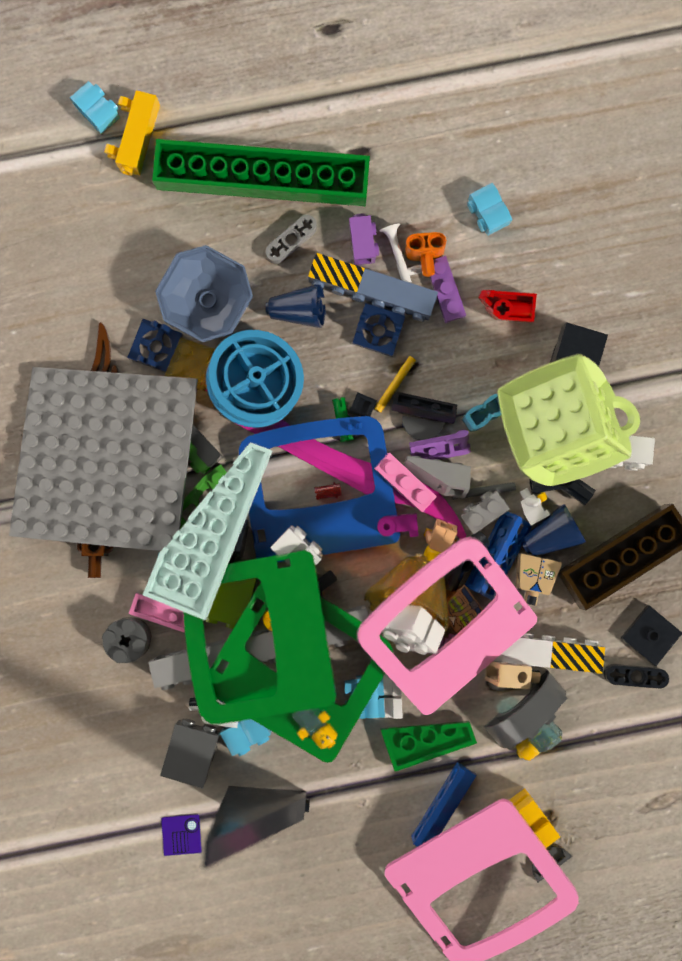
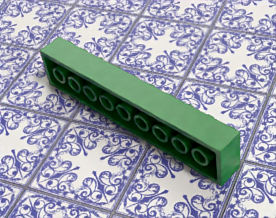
M156 139L152 181L156 189L162 191L366 207L370 156Z

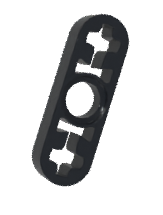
M610 664L604 669V678L613 685L662 689L669 683L668 673L656 667ZM616 669L617 672L625 674V678L616 676L614 680L610 673H613ZM635 670H639L642 674V678L638 682L631 680V674ZM659 673L662 676V680H658V684L657 681L648 679V675L657 676Z

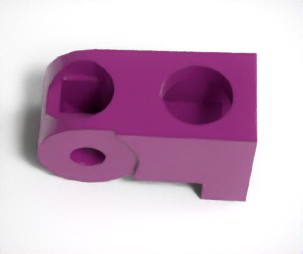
M416 513L384 516L378 521L377 528L383 536H391L394 532L409 531L410 537L419 536Z

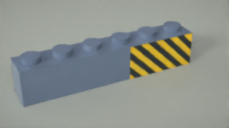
M319 253L315 254L308 275V281L311 285H321L322 288L331 289V292L336 295L343 296L347 294L352 296L351 298L355 301L364 302L365 300L371 302L373 306L382 309L387 307L392 309V312L404 315V313L412 315L413 319L424 322V320L429 321L438 294L437 291Z

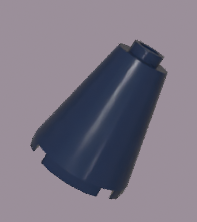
M315 284L270 297L269 301L265 304L266 314L274 320L322 328L325 322L326 311L321 299L325 298L321 285Z
M564 504L523 537L525 542L522 545L527 554L532 553L533 556H538L580 545L586 541Z

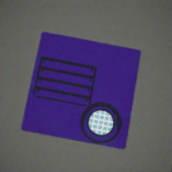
M199 814L161 818L164 856L202 853Z

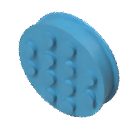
M261 330L240 331L223 340L214 351L206 373L207 391L216 409L228 420L241 426L253 428L270 426L288 415L299 400L304 384L302 364L293 348L280 337Z

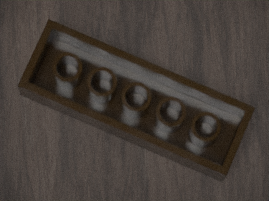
M673 503L664 504L560 569L558 575L579 609H590L682 550V517Z

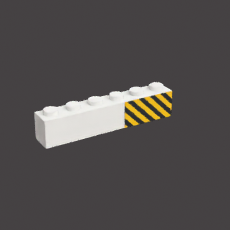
M525 633L498 656L494 662L603 674L605 647L598 645L599 641L585 640V643H579L576 638L564 637L563 641L555 640V636L542 635V638H534V634Z

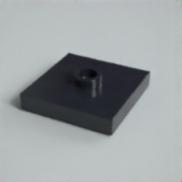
M647 605L620 638L652 665L657 666L680 638L682 632L654 608Z

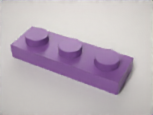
M443 256L434 259L435 274L430 276L434 291L438 292L437 301L445 323L464 318L466 313L447 257Z

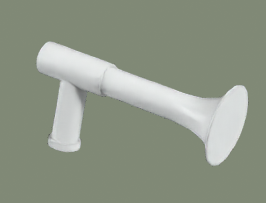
M400 224L387 226L381 229L380 232L385 233L389 238L401 280L411 283L410 276L422 272L421 264L407 268L397 238V229Z

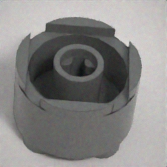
M125 617L113 622L102 636L106 654L116 663H130L139 659L148 651L152 639L149 626L144 621L134 617ZM126 637L131 638V640L128 643L124 641Z

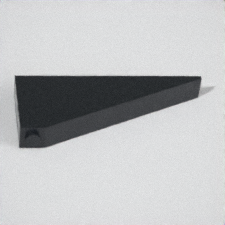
M228 786L204 841L202 868H209L304 820L305 812H309L310 799L306 798V791Z

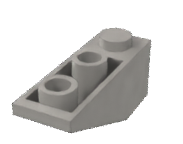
M407 456L404 466L421 482L444 496L463 499L466 497L470 490L471 466H466L462 463L443 462L439 459L429 460L419 456Z

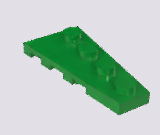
M469 721L380 728L394 772L477 744Z

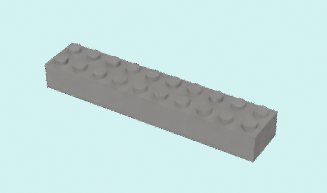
M365 605L344 610L361 622L368 618ZM324 620L328 645L334 644V647L347 645V641L353 639ZM265 629L253 632L246 642V650L261 662L269 660L270 663H276L272 631ZM227 639L206 644L209 668H211ZM187 649L160 655L148 662L154 688L161 687L162 690L174 688L179 682H183V685L192 683ZM222 659L216 670L220 672L225 671L229 662Z

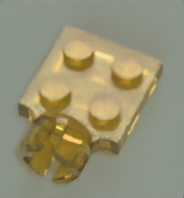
M180 338L164 376L198 379L197 390L205 391L207 368L216 349Z

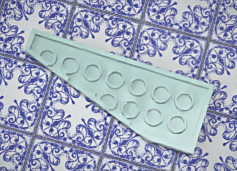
M251 442L234 461V465L226 475L220 478L219 483L212 492L210 491L188 517L189 520L180 531L178 530L175 533L171 542L161 550L143 596L200 619H207L272 454L270 449Z

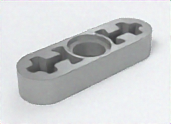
M303 215L272 241L266 248V256L269 262L273 264L281 263L314 235L317 230L315 218L311 215ZM311 222V229L305 228L302 231L303 237H301L299 232L304 228L303 223L309 224ZM290 234L297 237V242L293 245L287 244L285 241L286 237ZM280 242H282L284 247L279 251L280 256L274 255L271 257V250H279L281 248Z

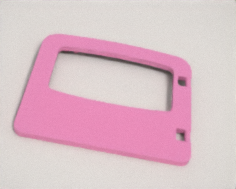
M468 537L459 540L442 552L389 596L360 625L357 638L362 648L424 715H430L536 624L537 616L489 554L485 546L476 538ZM483 557L489 562L484 567L479 563V560ZM470 559L496 593L495 598L466 627L438 649L436 654L433 653L414 668L407 669L379 638L380 633L405 607L433 583L463 561ZM519 601L522 608L516 611L513 606Z
M500 799L392 861L385 868L387 880L399 892L403 901L432 939L438 943L442 952L450 961H485L546 930L572 913L578 905V893L574 885L512 802L507 799ZM516 854H526L556 893V898L528 917L492 936L467 946L461 945L432 908L431 902L487 867ZM404 883H406L411 890L407 894L401 887V885ZM446 935L451 943L445 945L441 937Z

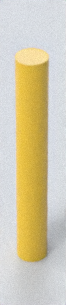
M409 356L375 406L374 409L379 413H382L416 360L413 357Z

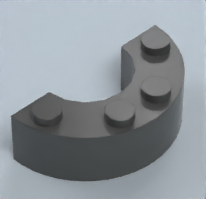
M547 670L541 675L539 683H532L529 693L517 705L506 712L498 713L484 728L501 748H508L510 750L526 738L529 740L533 739L538 735V729L544 724L548 725L556 718L555 713L567 700L566 690Z

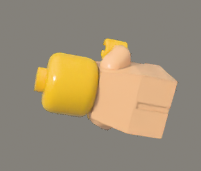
M436 519L433 530L426 528L424 537L428 546L422 556L426 565L457 542V539H455L457 534L456 525Z

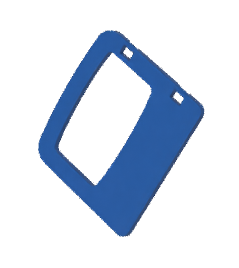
M362 416L307 422L250 435L241 442L239 455L250 442L270 449L311 439L343 435H364L368 441L375 484L373 493L358 498L304 508L270 510L265 505L262 483L260 482L249 510L257 559L277 556L278 554L271 549V546L291 525L295 528L297 526L302 528L307 534L305 538L310 543L315 541L322 548L321 553L323 555L394 544L399 540L400 532H394L391 536H383L377 528L379 519L384 516L397 515L392 485L374 469L387 455L383 428L376 419ZM257 530H265L266 541L259 542Z

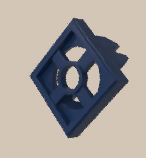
M365 303L352 345L393 357L405 316ZM380 315L379 321L373 325L365 323L371 316ZM386 317L393 322L395 332L387 330L384 324ZM376 325H381L385 329V333L380 337L373 334V328ZM363 329L370 331L373 337L371 343L365 339ZM384 337L392 338L387 344L377 346L379 339Z
M143 318L127 358L169 373L183 333L175 331L155 320L151 322ZM158 330L156 338L151 340L143 338L146 333ZM164 334H167L169 337L171 348L164 345L162 341ZM152 342H161L162 348L159 352L151 351L150 345ZM140 344L148 348L150 352L148 358L141 354ZM161 353L168 354L162 361H154L156 355Z

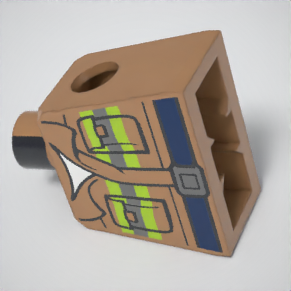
M461 584L438 607L443 616L437 622L445 631L451 627L458 634L483 610L468 588Z

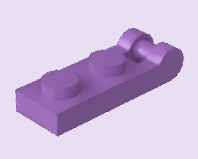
M460 430L456 434L410 442L411 457L419 456L423 459L440 460L466 455L471 452V447L468 443L469 432L467 430Z

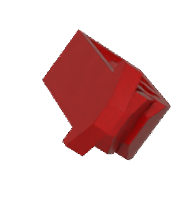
M482 290L480 292L479 300L486 306V311L494 319L500 321L534 322L537 294ZM502 304V307L506 308V312H502V314L500 315V311H497V307L501 306Z

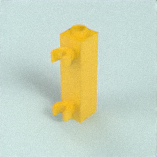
M136 90L133 100L124 96L119 98L118 105L121 106L120 109L129 112L120 147L117 148L116 146L106 144L104 150L108 158L116 159L115 163L120 171L129 176L141 174L160 108L156 95Z

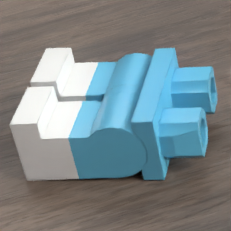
M384 674L359 719L403 718L401 690L387 674ZM362 675L356 676V679L344 681L345 694L353 692Z

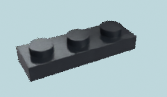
M395 391L391 410L402 414L406 413L421 418L454 424L457 415V404Z

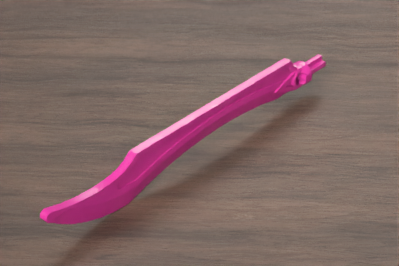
M282 419L266 427H241L257 434L291 425ZM315 439L278 446L366 495L373 493L375 490L372 466L369 462L339 452ZM424 484L437 496L424 510V513L434 519H440L446 523L456 525V536L459 539L466 538L463 526L452 507L439 492ZM393 487L395 504H405L414 507Z

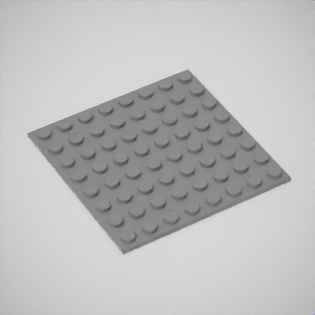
M32 367L9 536L161 551L173 539L175 533L178 530L180 531L198 379Z

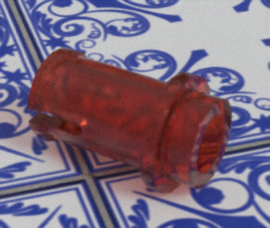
M333 482L331 485L314 487L316 500L330 497L337 499L338 496H342L340 483L336 484V482Z

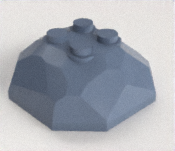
M207 245L177 253L155 290L163 321L202 343L231 335L253 298L245 266Z

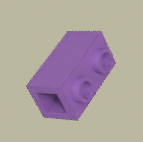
M356 214L349 218L354 265L375 263L376 256H379L378 243H374L373 235H376V224L371 222L370 215Z

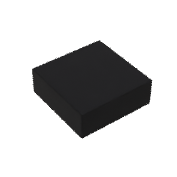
M357 392L349 413L359 417H370L377 400Z

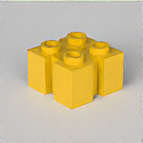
M525 788L509 799L545 848L560 838V835Z

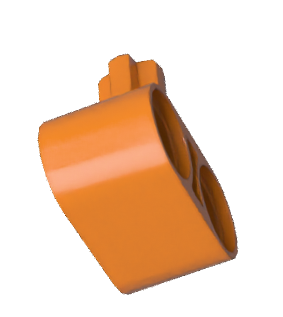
M440 232L412 234L407 238L405 255L411 261H421L423 276L430 277L435 274L433 260L444 255L446 237ZM437 244L440 247L437 248L433 247L432 245ZM417 246L419 247V249H413L411 247Z

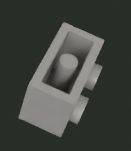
M491 490L487 491L480 497L481 501L476 505L472 502L462 509L464 513L461 515V518L473 534L510 509L497 490L494 492Z

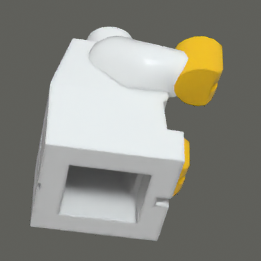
M528 488L520 491L524 499L521 501L524 515L530 525L551 514L548 509L545 510L542 506V502L548 499L545 492L536 496L535 494L531 495Z

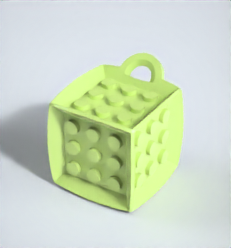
M578 354L536 368L508 382L497 391L503 424L520 470L535 482L547 486L571 482L608 469L625 461L632 455L629 437L639 428V413L629 400L615 396L611 385L600 368L593 361ZM614 408L622 409L626 413L628 422L625 426L620 427Z

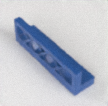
M508 511L502 514L496 522L488 538L490 546L486 548L499 566L500 564L503 565L502 570L506 576L522 547V543L525 541L523 537L529 533L532 527L529 522ZM520 525H524L520 534H517ZM512 545V549L510 553H508L507 550L509 546ZM485 557L479 560L482 567L489 563ZM474 565L465 586L493 600L496 596L494 589L491 588L489 594L486 592L490 584Z
M459 762L455 764L411 836L415 846L418 847L442 833L476 778V773Z

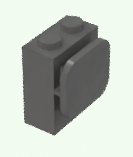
M183 718L178 720L174 726L160 776L203 788L215 755L220 731H216V727L205 724L203 727L196 725L195 721Z

